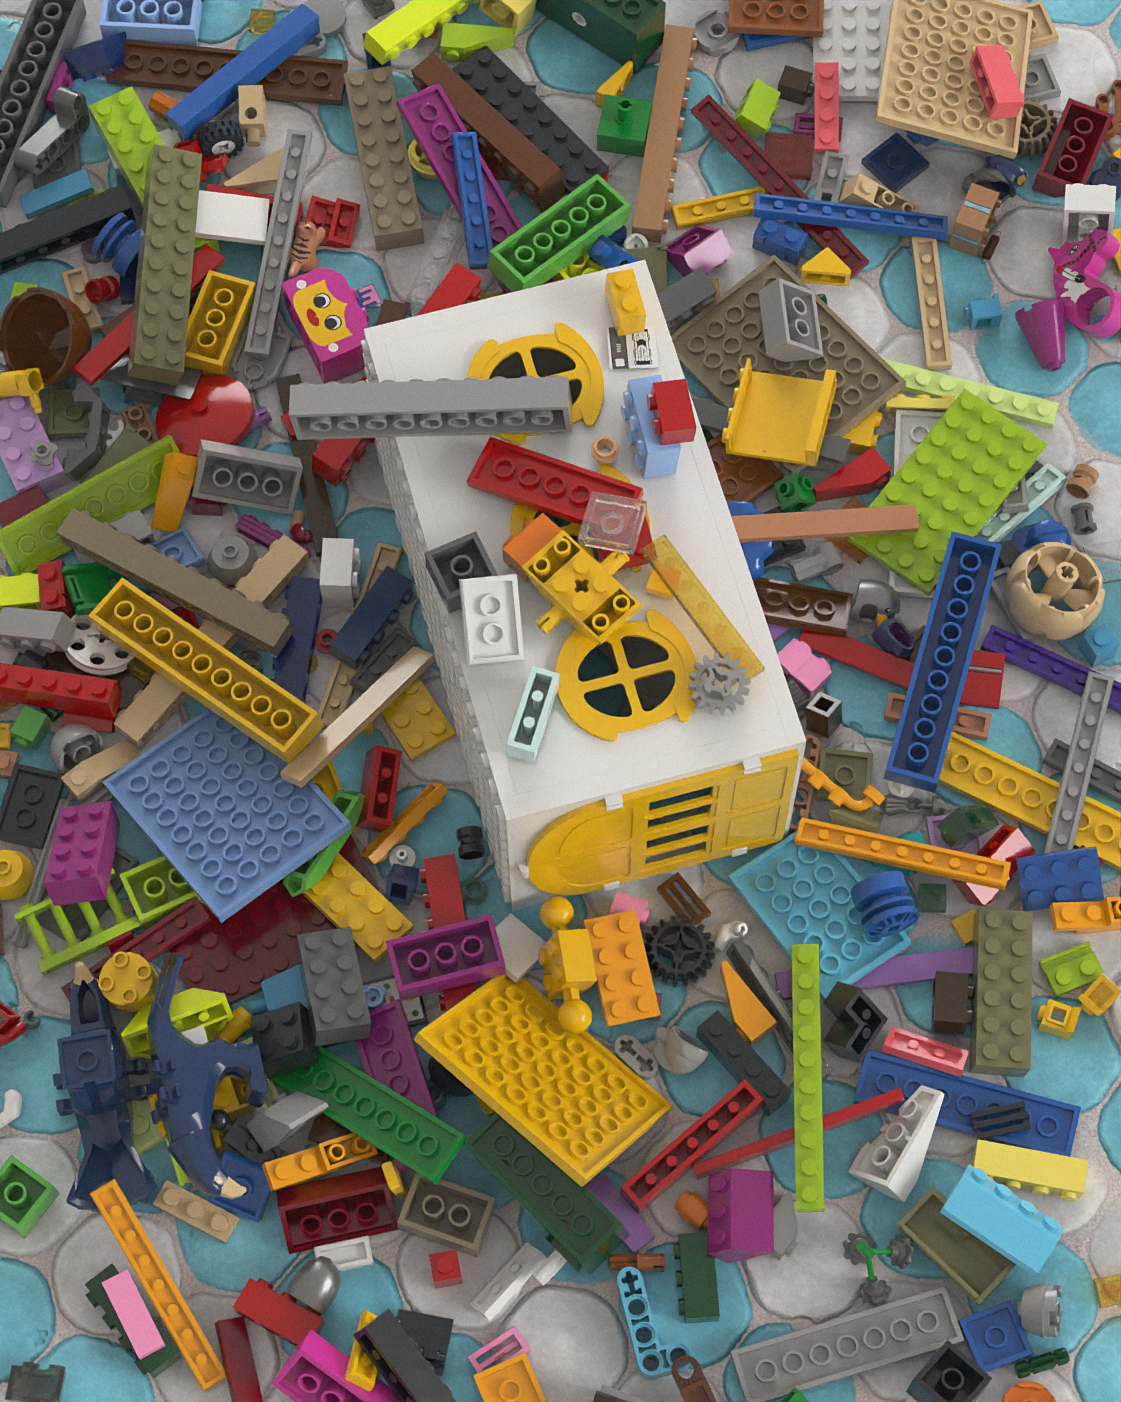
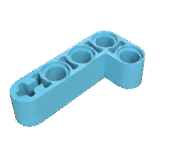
M625 1267L618 1273L617 1289L638 1371L643 1378L648 1380L672 1375L671 1366L673 1363L670 1355L675 1351H680L685 1355L691 1356V1351L683 1343L660 1346L642 1275L637 1268ZM627 1276H630L631 1280H636L633 1287L634 1294L631 1296L628 1284L624 1283ZM633 1303H639L644 1307V1312L641 1315L635 1316L630 1313L629 1306ZM639 1331H648L652 1337L651 1340L647 1343H640L636 1339V1334ZM648 1358H653L658 1362L659 1367L654 1371H648L643 1367V1362ZM685 1361L680 1364L678 1373L685 1371L690 1363Z

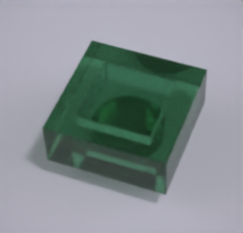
M919 883L918 912L945 913L946 884Z

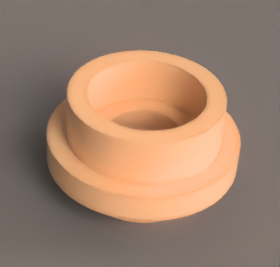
M600 437L592 444V457L599 463H611L618 457L619 446L611 437ZM602 449H608L610 452L607 453V454H604V453H601L600 451H601Z

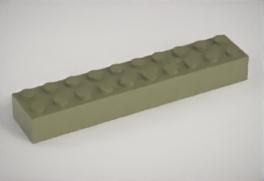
M154 144L147 158L127 374L130 377L177 385L184 373L202 154Z

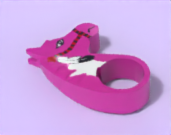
M1103 229L1094 230L1079 242L1069 243L1066 241L1060 249L1048 248V252L1055 261L1053 283L1056 299L1059 303L1063 301L1065 317L1072 324L1096 338L1110 337L1121 328V294L1098 281L1106 261L1114 257L1120 248L1118 239ZM1110 296V307L1105 317L1100 322L1090 325L1089 311H1092L1094 303Z

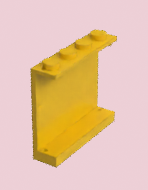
M747 358L745 368H741L739 372L740 386L734 390V407L729 408L727 422L729 425L728 428L723 429L722 443L726 445V454L816 467L837 387L836 371L826 369L823 381L752 371L751 359Z

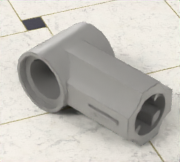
M832 542L823 543L816 547L811 554L789 562L791 575L798 584L821 574L824 576L832 575L844 566Z

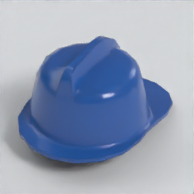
M1045 519L1039 523L1024 526L1018 529L1011 539L1020 554L1044 542H1060L1071 545V537L1067 528L1053 519Z

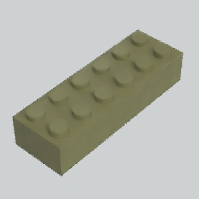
M979 907L974 914L970 1073L1024 1078L1031 1069L1033 912Z

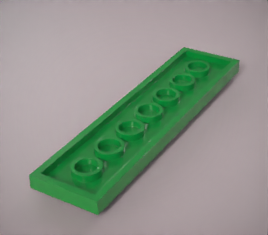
M317 1046L318 1063L273 1078L267 1077L291 1094L298 1091L325 1101L329 1107L322 1114L437 1185L468 1139L460 1131L322 1046Z

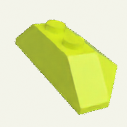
M191 988L172 997L170 1010L172 1025L180 1032L203 1026L208 1042L214 1040L226 1023L233 1018L225 993ZM152 1004L142 1007L121 1033L130 1057L137 1058L139 1056L151 1059L147 1021Z

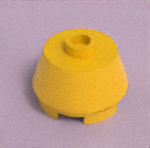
M0 850V900H17L24 896L31 886L34 877L33 865L28 857L21 852Z

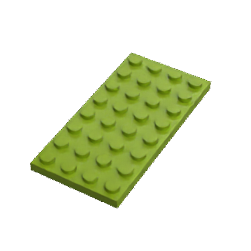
M964 389L868 507L916 505L919 523L918 532L846 536L845 539L929 596L937 586L951 532L954 531L976 537L1006 497L1009 496L1014 487L1044 452L1047 443Z

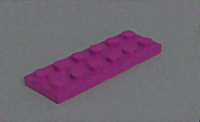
M397 999L369 1011L371 1020L369 1038L355 1040L366 1074L440 1119L402 1002ZM393 1158L397 1171L402 1172L409 1169Z

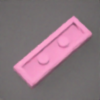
M128 1269L102 1282L138 1358L141 1360L165 1347L166 1345Z

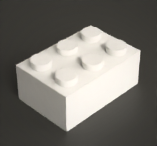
M1066 184L1062 245L1066 241L1069 243L1079 242L1097 229H1103L1111 235L1113 234L1116 186L1106 184Z

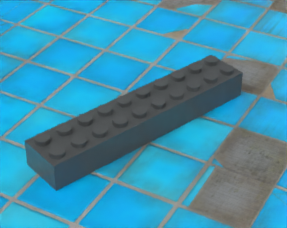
M32 0L0 74V207L7 208L22 169L14 164L15 153L39 130L48 108L46 98L59 61L67 62L87 14L83 0Z

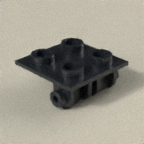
M398 1309L397 1317L401 1322L402 1328L409 1337L415 1340L418 1350L433 1365L436 1375L443 1376L454 1319Z

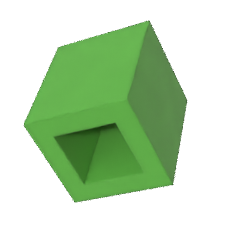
M24 705L9 732L15 745L24 750L31 748L37 751L52 724L48 715Z

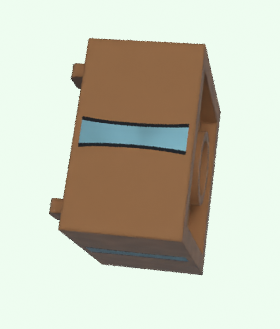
M974 183L971 184L955 220L949 248L977 257L979 251H984L985 245L982 244L984 238L989 233L991 223L996 224L998 218L994 216L996 208H1000L1002 202L998 200L999 192Z

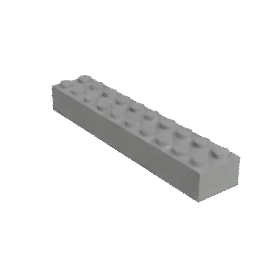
M550 375L542 378L522 376L509 379L501 376L492 379L469 377L464 380L440 378L436 381L412 379L409 382L384 380L376 383L355 381L354 383L343 384L335 381L326 384L303 382L298 385H290L289 417L297 440L572 432V399L569 379L560 375Z

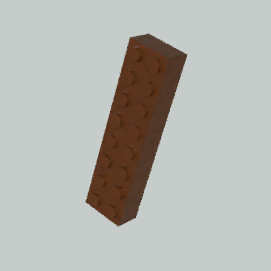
M433 52L411 70L414 78L413 85L417 92L440 83L467 132H476L478 149L484 161L487 163L492 161L496 172L502 178L507 176L513 188L519 193L523 192L533 207L536 208L538 206L545 212L566 195L561 169Z

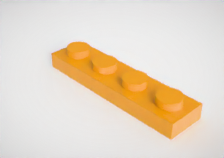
M431 782L392 821L391 826L383 830L361 852L364 861L374 865L384 861L389 855L388 851L394 845L402 843L407 837L406 833L412 827L421 824L426 817L425 814L431 808H436L444 800L443 796L448 792L444 785Z

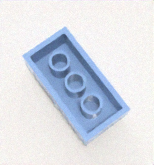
M103 0L100 18L103 41L114 42L115 38L197 46L202 2L201 0Z

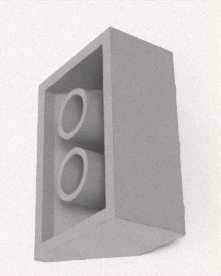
M777 278L758 291L766 355L782 362H792L824 356L815 291L781 278Z

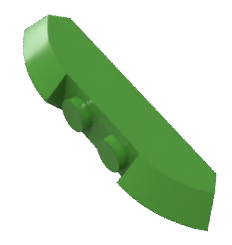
M346 790L336 792L331 802L350 821L352 829L284 877L283 884L292 897L310 889L325 875L359 819L365 798L363 794Z

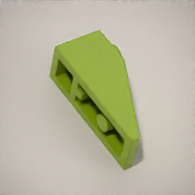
M444 22L440 45L441 60L463 62L485 46L493 53L513 47L515 44L514 28Z

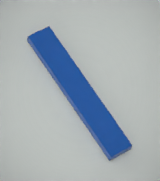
M454 132L451 134L469 270L488 269L489 252L493 249L477 135L476 132Z

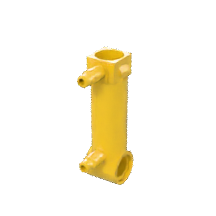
M39 368L0 373V398L29 396L34 412L36 414L42 412V404L38 393L45 387Z

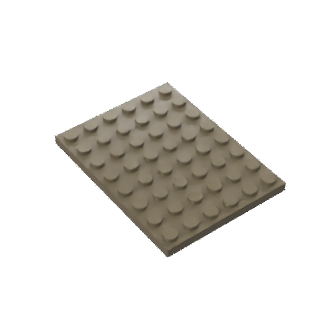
M775 255L771 256L670 335L680 365L721 406L728 408L734 407V390L740 386L739 372L741 368H745L747 358L751 359L752 371L819 381H823L826 369L835 370L837 387L825 433L838 437L845 436L906 387V381L816 294L815 298L824 356L816 359L782 362L766 355L758 291L777 278L810 289ZM777 461L788 473H799L807 466Z

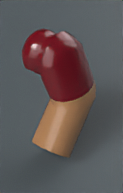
M294 510L289 533L296 542L308 544L311 541L312 532L305 530L303 526L306 514L302 511Z

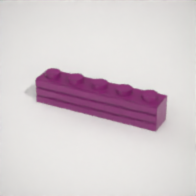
M243 514L235 525L238 533L267 549L275 540H279L283 536L282 532L279 530L274 531L264 522H258L252 515L247 516ZM298 544L299 546H301L303 549H305V550L308 552V555H309V558H310V557H311L310 549H309L306 545H303V544L300 545V544Z

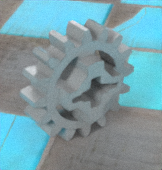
M718 652L714 653V659L712 660L706 655L703 656L704 664L696 662L694 668L697 673L690 672L689 679L695 681L688 684V690L695 691L691 695L692 701L699 699L698 708L701 710L708 706L710 715L713 714L715 709H719L720 715L724 716L726 708H729L733 713L736 710L735 703L743 706L745 702L741 695L749 696L750 689L744 686L750 684L751 678L743 677L748 669L747 667H738L740 663L739 658L733 662L729 661V653H726L724 659L719 657ZM718 667H725L729 670L726 671L723 669H719ZM706 672L708 681L700 687V679ZM715 679H718L720 683L725 681L724 690L719 685L714 686ZM738 681L739 687L733 696L730 688ZM714 697L720 699V701H714L709 698Z

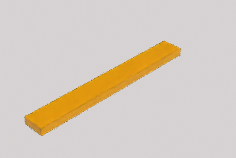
M802 817L795 837V845L1005 890L1011 868V862Z
M113 1179L91 1192L92 1199L202 1390L205 1391L226 1378L223 1365L116 1180Z

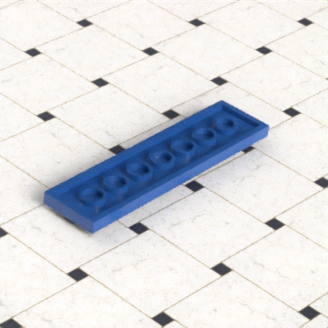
M868 1050L865 1054L853 1104L897 1088H901L905 1103L923 1085L945 1094L935 1126L975 1137L969 1116L971 1112L1024 1101L1031 1129L986 1140L1068 1157L1071 1155L1081 1110L1079 1106L964 1075L958 1077L918 1063ZM904 1103L883 1110L882 1112L898 1116L899 1108ZM1019 1110L980 1118L977 1121L981 1122L1017 1114ZM1022 1120L980 1128V1132L1022 1124Z

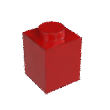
M457 1249L429 1254L435 1289L463 1283Z

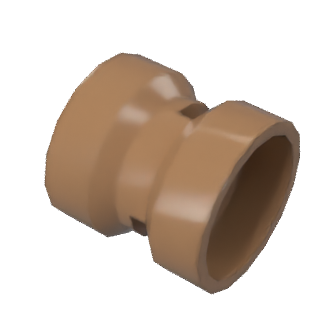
M1078 464L1073 471L1074 477L1070 478L1066 484V490L1077 498L1086 499L1092 491L1091 486L1098 480L1099 473L1087 464Z

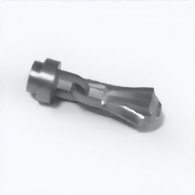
M889 793L884 796L885 799L880 804V809L889 817L901 813H919L923 809H931V816L944 815L945 799H940L939 796H932L931 803H923L918 798H904ZM909 803H918L915 804L916 808H908Z

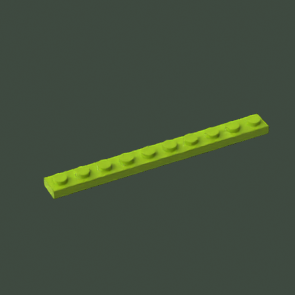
M792 944L796 1212H825L819 944Z

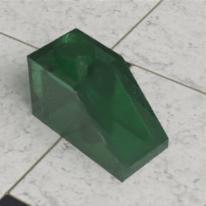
M986 803L958 807L936 826L941 832L942 839L950 847L965 845L996 828L999 823Z

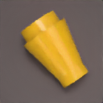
M239 1006L236 1010L233 1009V1018L226 1023L217 1037L232 1044L251 1029V1017L253 1016L242 1006Z

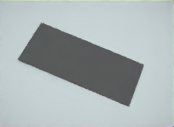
M126 354L100 380L191 399L202 371L184 367V373L177 385L127 376L129 354Z

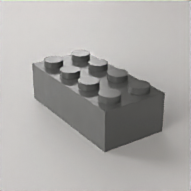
M351 927L298 934L296 955L315 1046L369 1038L371 1020Z

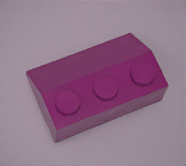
M735 1168L710 1173L708 1182V1254L726 1263H733L774 1253V1173L764 1170Z

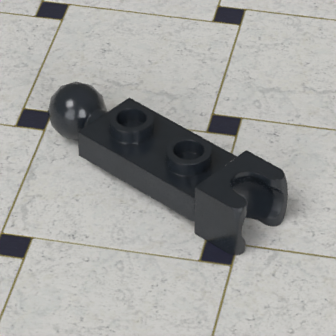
M215 1109L212 1111L210 1127L216 1131L224 1130L226 1133L221 1138V1141L239 1155L262 1165L290 1155L277 1145L264 1152L246 1125L248 1123L241 1117H237L232 1123L230 1122L229 1114L225 1110Z

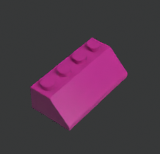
M310 1330L296 1346L271 1383L295 1402H401L391 1387L377 1377L374 1387L369 1392L345 1380L350 1357L313 1330Z

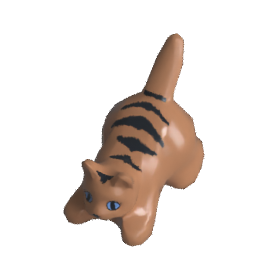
M312 222L297 223L287 266L289 278H294L299 271L307 273L319 269L320 263L316 251L325 237L324 228L319 227L316 229L315 224Z

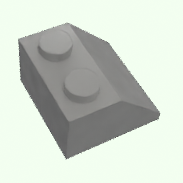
M298 1091L289 1096L283 1093L271 1102V1107L268 1108L265 1104L252 1113L254 1118L246 1126L263 1151L267 1152L303 1130L329 1106L325 1101Z

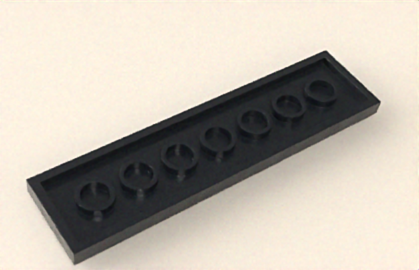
M487 46L452 69L561 169L567 194L573 192L596 174L603 177L609 172V167Z

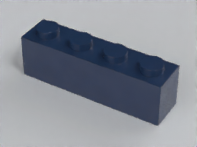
M386 566L330 643V655L354 670L360 664L364 665L371 656L370 650L374 644L379 645L386 634L384 630L389 624L393 625L400 615L399 610L402 605H408L413 598V581L391 567Z

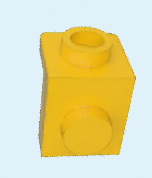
M1102 973L1078 997L1082 1002L1080 1007L1090 1016L1094 1014L1098 1017L1102 1016L1121 995V989Z

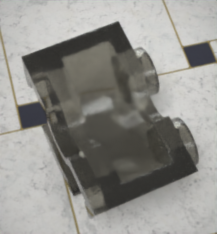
M23 1362L22 1366L12 1365L5 1400L11 1402H61L66 1378V1367L50 1364L48 1369L42 1370L39 1369L40 1364L33 1362Z

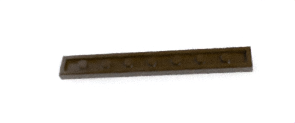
M300 374L275 379L283 415L289 413L290 385L302 383ZM288 433L293 457L300 458L303 467L299 484L310 531L312 532L316 557L322 556L323 538H338L325 479L312 471V454L317 449L315 439L297 440V437L292 439Z

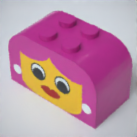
M329 268L315 269L281 283L286 309L323 383L337 382L362 371L365 363L361 340H365L364 329L370 328L368 325L370 320L364 307L360 308L357 303L359 302V297L355 288L350 289L343 275Z

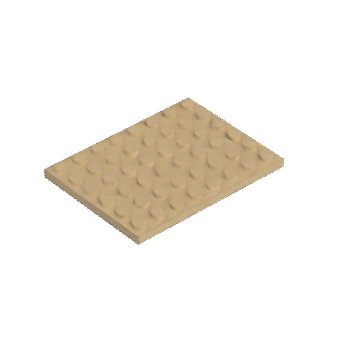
M892 0L874 122L1015 159L1018 152L1022 108L1017 117L990 119L969 61L977 46L1004 45L1005 51L1010 57L1013 72L1017 76L1020 91L1024 94L1033 11L996 0Z

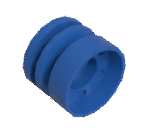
M121 212L115 215L100 231L92 246L91 253L97 258L101 257L103 263H109L113 260L111 268L124 279H127L133 274L129 269L130 263L133 259H138L141 228L134 232L136 223L133 220L128 221V217Z
M886 871L872 875L857 883L851 889L850 895L858 912H862L860 921L864 925L865 934L870 938H880L896 934L912 926L919 919L920 915L914 906V899L907 896L910 889L901 871Z

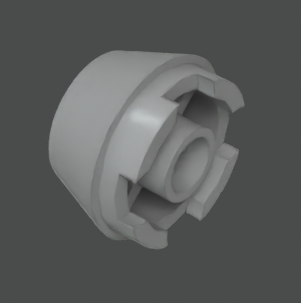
M226 536L214 544L207 558V566L210 574L215 579L227 584V586H235L241 577H246L251 572L253 564L258 560V556L254 547L247 541L236 536Z
M1045 1282L1024 1289L1022 1300L1019 1299L1018 1317H1021L1024 1330L1044 1339L1058 1337L1057 1332L1061 1331L1063 1315L1060 1300H1057V1297L1063 1296L1060 1285H1051L1050 1282Z

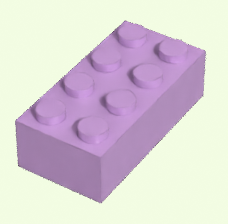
M11 396L0 401V458L17 494L38 485L44 495L67 485L68 481L56 453H54L53 463L49 466H41L29 460L28 455L33 451V443L36 440L40 439L44 443H51L31 406L28 396Z

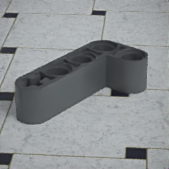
M65 87L57 89L53 99L56 114L16 151L14 156L16 167L34 174H41L87 131L90 124V116L84 94Z

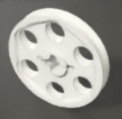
M75 614L71 618L76 624L86 623L90 626L87 630H80L76 627L65 652L67 658L77 668L95 675H112L126 670L137 660L135 656L97 631L88 615ZM101 638L106 639L104 643L99 642ZM81 643L85 648L74 650L71 648V645ZM118 651H125L129 656L120 659L115 654ZM94 657H100L104 660V663L95 665L90 660Z

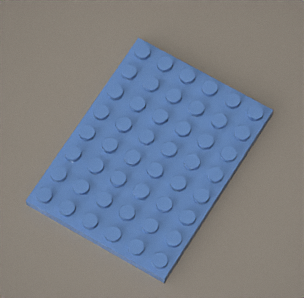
M209 708L103 781V785L221 923L352 829L350 821L312 780L301 788L282 779L280 772L288 765L286 762Z

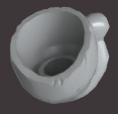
M673 1025L669 1030L665 1027H659L655 1031L657 1041L654 1045V1055L656 1061L665 1071L671 1074L684 1075L693 1072L708 1056L706 1049L697 1044L677 1026Z

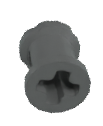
M1084 502L1071 507L1070 510L1074 515L1076 524L1074 527L1075 534L1088 535L1097 530V525L1093 522L1092 511L1094 507L1091 503Z

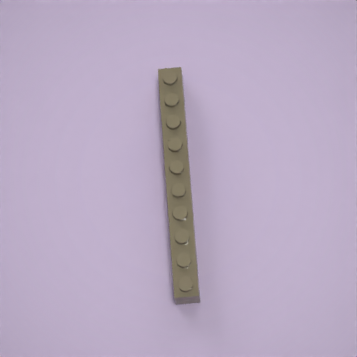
M72 508L56 533L62 544L276 657L293 633L290 619L280 612L275 614L269 611L263 603L259 601L252 602L246 599L242 592L236 589L231 591L225 588L224 584L215 578L208 579L202 576L203 574L198 569L192 566L187 568L181 565L177 558L171 555L166 557L160 554L159 550L151 544L143 545L139 543L137 538L130 533L125 532V534L116 531L117 529L109 522L104 521L101 523L95 520V517L88 511L82 510L80 512Z

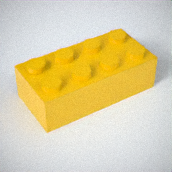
M211 270L208 271L188 319L184 367L201 370L204 375L222 374L227 376L238 344L251 317L256 293L255 282Z

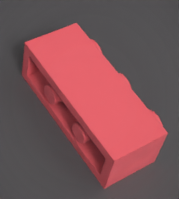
M1004 45L977 46L969 63L989 118L1017 117L1024 105L1025 98L1024 94L1020 91L1017 76L1013 72L1010 57L1007 55Z

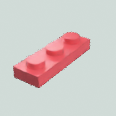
M892 1026L882 1049L883 1053L961 1077L970 1052Z

